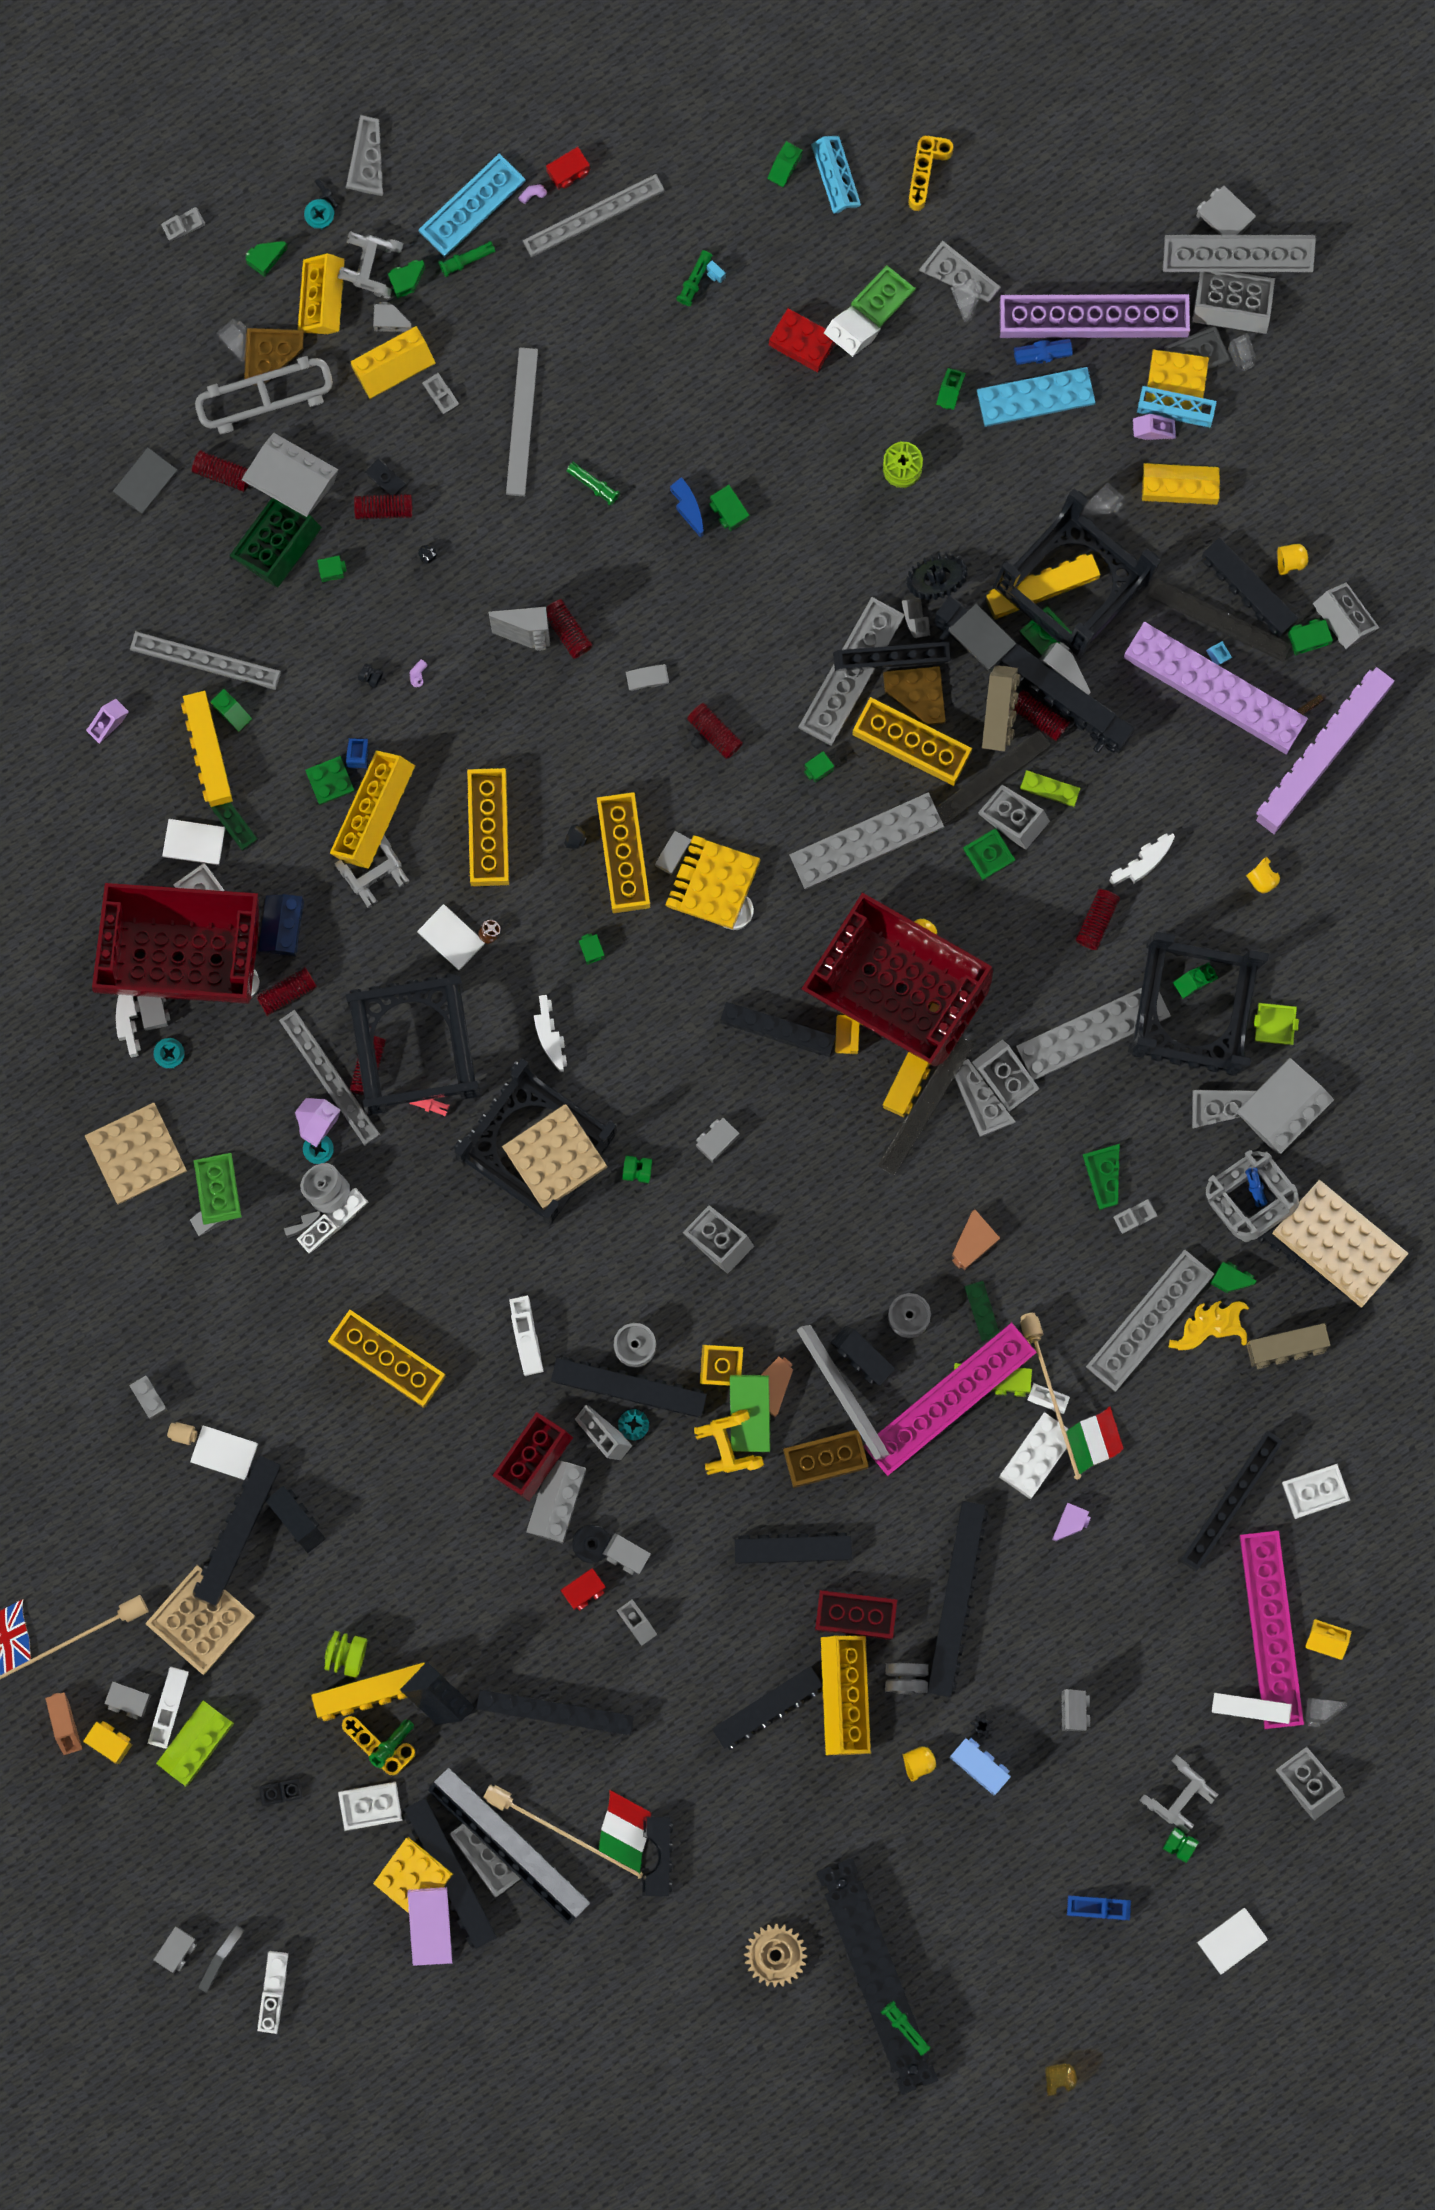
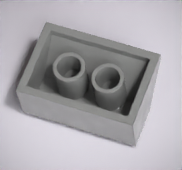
M1347 582L1326 591L1313 603L1317 612L1324 620L1326 619L1329 629L1334 632L1345 649L1354 646L1379 629V626Z

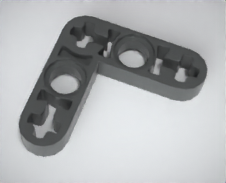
M236 1925L212 1959L198 1989L205 1993L210 1990L225 1960L243 1936L244 1929Z

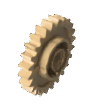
M775 1924L774 1929L768 1925L766 1931L761 1927L760 1934L754 1932L755 1939L749 1938L752 1945L746 1946L750 1951L744 1954V1956L749 1957L745 1964H751L748 1971L755 1972L753 1978L760 1977L759 1983L766 1980V1986L773 1982V1986L776 1987L777 1983L780 1982L783 1987L786 1980L791 1984V1977L798 1979L796 1972L802 1973L803 1971L800 1969V1966L806 1965L802 1961L803 1958L807 1957V1955L802 1954L806 1947L800 1946L803 1940L798 1941L797 1937L799 1934L792 1935L793 1929L791 1928L789 1931H786L785 1925L781 1929L778 1928L777 1924ZM779 1950L782 1955L779 1961H772L770 1958L771 1951Z

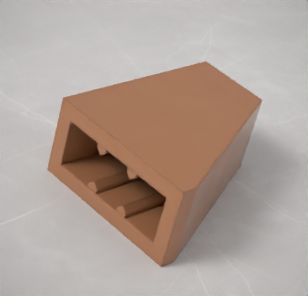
M976 1210L972 1211L952 1254L954 1258L952 1261L959 1269L962 1267L966 1270L1000 1240V1237Z
M778 1357L761 1374L769 1376L770 1414L774 1418L778 1415L793 1372L791 1362L785 1357L783 1359Z
M55 1693L51 1697L46 1698L54 1736L63 1755L82 1750L70 1704L65 1693Z

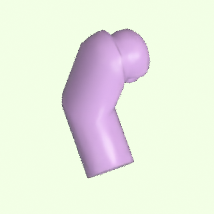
M541 184L529 186L519 196V200L526 204L533 195H538L541 198L547 194V190Z
M422 659L410 670V681L414 687H421L424 682L422 671L428 665Z

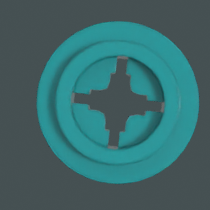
M317 199L306 206L304 217L307 224L314 229H323L334 220V210L329 202ZM315 210L318 211V212L324 211V213H323V218H324V220L321 219L320 217L315 218V217H316Z
M173 1038L162 1039L154 1048L155 1061L165 1069L180 1065L184 1058L182 1044ZM163 1048L169 1051L174 1049L173 1055L175 1059L171 1057L165 1058L166 1053Z
M327 1136L321 1141V1148L326 1152H319L316 1157V1151L312 1148L314 1145L306 1140L304 1142L303 1154L313 1164L325 1163L333 1155L334 1146Z
M637 1409L628 1410L621 1415L618 1421V1428L626 1439L639 1440L648 1432L649 1421L643 1412ZM635 1416L636 1423L642 1425V1427H635V1430L631 1433V1426L625 1423L632 1422Z

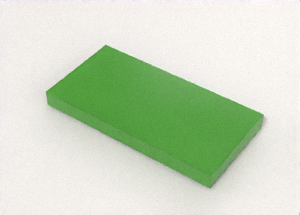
M227 1153L194 1160L203 1224L241 1218L232 1154Z
M730 1375V1414L746 1409L750 1416L747 1421L741 1422V1425L731 1427L732 1450L770 1452L769 1376Z

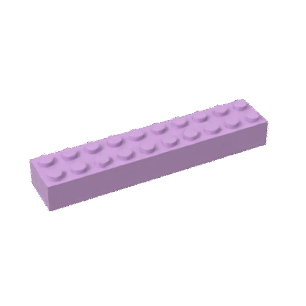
M1001 295L1000 338L1188 337L1190 332L1189 295Z
M1146 622L1142 624L1124 654V659L1286 755L1307 722V717Z
M1376 667L1374 671L1369 670L1361 682L1362 686L1358 684L1350 695V701L1346 699L1338 710L1339 714L1335 713L1328 721L1326 726L1328 728H1323L1315 739L1316 743H1311L1303 754L1304 758L1300 757L1293 765L1294 767L1291 769L1293 772H1287L1281 780V787L1278 788L1276 786L1268 798L1270 801L1268 803L1264 801L1258 809L1256 821L1273 834L1277 832L1391 689L1394 680Z

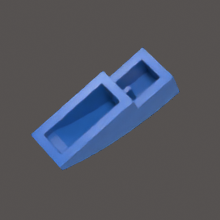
M681 477L670 486V491L680 502L676 505V510L701 538L703 536V524L700 510L691 489Z
M1068 1896L1067 1916L1130 1920V1900Z

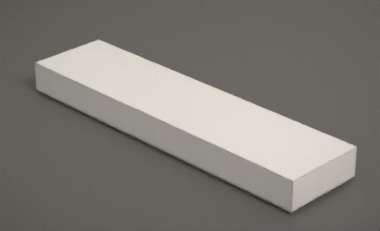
M1214 1693L1212 1706L1213 1713L1286 1724L1290 1723L1292 1704Z

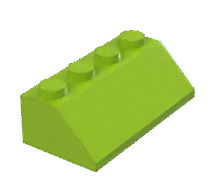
M202 1701L156 1764L188 1787L234 1723L208 1703Z

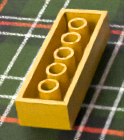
M871 697L859 717L852 734L953 786L972 752L971 747Z
M381 751L375 752L330 851L331 855L345 863L369 869L415 767L414 764L398 755Z
M506 768L468 769L471 886L509 885Z
M635 793L597 797L612 913L650 908Z
M351 1310L347 1312L328 1340V1343L423 1408L427 1406L446 1378L443 1372Z
M866 1636L821 1637L826 1755L871 1754Z
M425 1663L312 1694L311 1697L317 1718L329 1721L335 1719L336 1714L341 1713V1715L346 1716L353 1714L354 1709L360 1708L362 1711L373 1708L372 1704L379 1702L380 1705L391 1703V1699L398 1697L399 1700L408 1698L400 1689Z

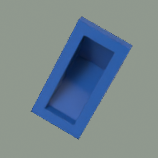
M349 739L346 756L348 768H367L368 739Z

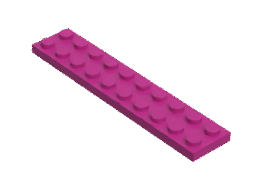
M1011 1322L878 1433L890 1454L888 1457L876 1460L866 1443L863 1447L886 1475H890L1036 1354V1350Z
M1279 1531L1240 1535L1260 1699L1292 1704L1289 1724L1263 1720L1264 1729L1304 1725Z

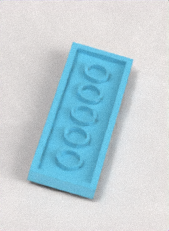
M498 154L419 229V232L446 257L525 182V178Z
M1087 367L977 389L985 427L1095 404Z

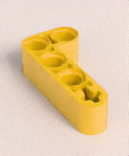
M923 136L919 139L909 194V206L912 210L919 211L924 208L932 160H948L951 158L953 144L950 140L932 136ZM923 144H929L931 148L925 150L921 146ZM947 147L949 151L943 153L940 151V148ZM920 162H926L928 166L922 168L918 164ZM921 179L925 184L917 185L915 182ZM917 193H920L919 203L915 202Z
M349 1716L343 1720V1730L369 1756L374 1753V1750L378 1748L381 1742L357 1718ZM348 1721H355L354 1726L358 1730H360V1727L363 1728V1730L357 1733L356 1737L353 1736V1734H356L353 1729L347 1730ZM366 1733L370 1736V1742L364 1745L361 1744L360 1737ZM407 1743L400 1745L395 1750L394 1755L385 1761L382 1769L389 1775L399 1774L415 1757L414 1747ZM404 1747H409L412 1750V1754L408 1758H404L401 1755ZM391 1761H396L398 1764V1769L395 1772H390L387 1768L388 1763Z

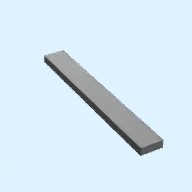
M655 174L524 239L523 243L532 258L665 192Z
M519 348L506 495L525 496L538 349Z
M136 631L130 647L131 651L276 690L281 671Z
M293 1010L279 1020L364 1146L380 1136V1133L298 1013Z
M801 1326L797 1329V1332L876 1460L888 1457L890 1455L812 1326Z

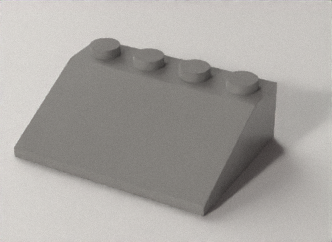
M1200 272L1192 322L1267 334L1275 278L1237 272Z
M273 433L262 446L243 476L242 481L307 517L333 486L338 469Z
M546 607L489 612L492 633L527 647L535 648V650H545L546 647H550Z
M1289 1058L1236 1112L1275 1153L1281 1154L1334 1099L1317 1081Z

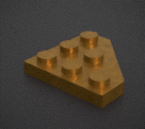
M247 328L244 379L285 367L303 351L304 331Z
M940 667L883 672L885 692L917 716L924 724L933 725L946 722Z

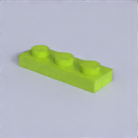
M1027 770L1020 787L1021 790L1072 807L1075 806L1080 791L1078 787Z

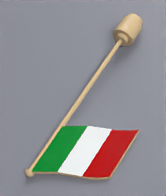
M1027 1313L1020 1317L1022 1332L1025 1339L1035 1344L1074 1469V1478L1080 1479L1081 1473L1098 1463L1113 1458L1123 1450L1112 1410L1109 1406L1102 1413L1080 1421L1065 1431L1038 1341L1044 1335L1042 1327L1035 1313Z
M489 1785L483 1796V1799L487 1800L488 1804L501 1811L504 1808L508 1810L510 1806L638 1876L637 1879L643 1877V1873L640 1872L642 1852L646 1842V1838L643 1837V1817H651V1812L609 1790V1806L601 1829L599 1850L513 1804V1799L510 1798L511 1793L496 1785Z

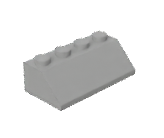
M557 1460L541 1484L526 1531L527 1533L564 1543L586 1468Z

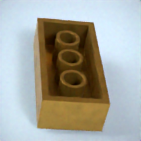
M858 1430L783 1449L793 1488L865 1470L869 1467Z

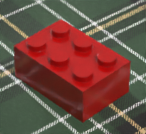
M787 308L769 339V346L818 373L835 342L824 334L825 328Z

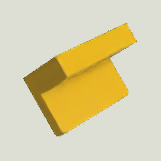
M837 1015L835 1052L858 1054L859 1023L846 1015Z
M1314 1619L1306 1648L1342 1660L1350 1641L1351 1631Z

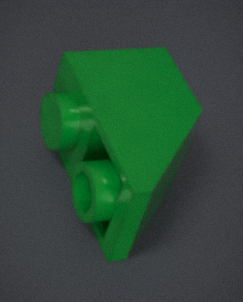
M423 260L411 261L408 263V266L403 268L396 267L388 273L397 299L415 292L425 270Z
M1208 962L1188 971L1174 981L1173 984L1184 999L1219 978Z
M1227 1261V1263L1222 1262L1210 1284L1226 1293L1252 1287L1256 1280L1253 1279L1254 1276L1249 1272L1244 1271L1242 1273L1237 1270L1236 1265Z

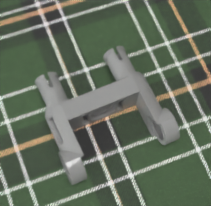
M350 231L347 243L360 246L363 249L359 268L356 272L341 267L338 278L353 282V285L372 291L378 297L382 295L384 298H390L392 290L386 287L385 284L370 280L369 276L376 248L389 253L391 251L400 253L403 243L392 239L384 240L372 235L362 236Z
M385 835L381 840L380 848L388 860L360 878L356 879L347 864L344 865L342 860L334 863L354 893L360 895L367 908L372 907L368 899L371 900L373 905L378 902L369 890L370 885L377 882L378 878L381 879L387 874H392L399 887H403L404 883L410 882L401 869V862L391 849V845Z
M1175 1755L1171 1761L1191 1782L1168 1810L1155 1799H1150L1145 1794L1139 1801L1151 1811H1155L1169 1824L1174 1823L1187 1834L1190 1830L1186 1826L1192 1829L1194 1824L1181 1815L1182 1808L1195 1793H1199L1210 1804L1214 1801L1212 1797L1217 1798L1219 1794L1207 1786L1205 1779L1191 1769L1188 1763L1178 1755Z

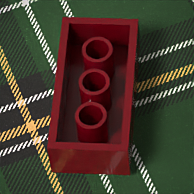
M536 1412L492 1476L518 1495L530 1501L573 1437L567 1431Z
M820 1590L815 1631L892 1640L897 1599Z

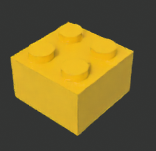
M702 1345L700 1383L730 1385V1375H741L743 1347Z
M104 1721L102 1723L96 1722L83 1742L113 1762L120 1764L132 1747V1744L129 1743L130 1738L120 1732L116 1734L113 1732L114 1727Z

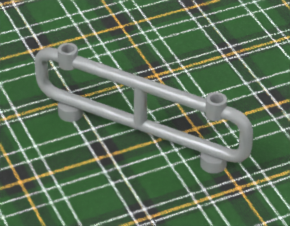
M308 356L298 358V363L235 383L218 387V384L210 385L207 387L208 391L201 393L196 398L195 408L202 425L210 429L218 428L219 434L222 435L234 431L232 423L305 400H308L310 407L324 403L322 395L328 393L333 384L330 369L324 360L319 358L308 359ZM312 366H319L322 369L325 379L323 387L273 403L270 402L264 381ZM254 384L258 385L263 406L214 421H209L206 418L203 409L204 400Z

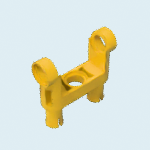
M739 1410L732 1413L731 1416L712 1420L708 1425L694 1427L697 1440L713 1435L716 1438L721 1454V1460L705 1463L708 1475L722 1471L730 1473L745 1468L754 1470L764 1465L762 1456L754 1457L752 1455L735 1460L726 1428L741 1425V1422L747 1421L750 1418L748 1410Z

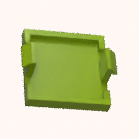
M1258 1003V1011L1254 1020V1026H1256L1255 1042L1293 1045L1294 1031H1298L1299 1019H1296L1297 1007Z

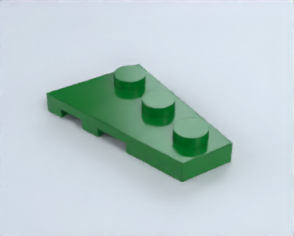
M1120 1144L1082 1155L1099 1210L1118 1205Z

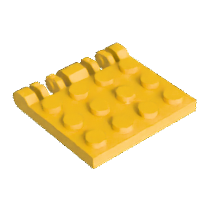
M693 836L690 844L694 846H689L688 851L699 855V861L685 856L683 861L696 866V868L681 864L677 874V878L690 883L687 884L679 880L674 882L676 887L687 891L685 895L671 891L670 896L673 898H668L665 905L671 909L733 929L761 860L758 857L707 841L698 836Z

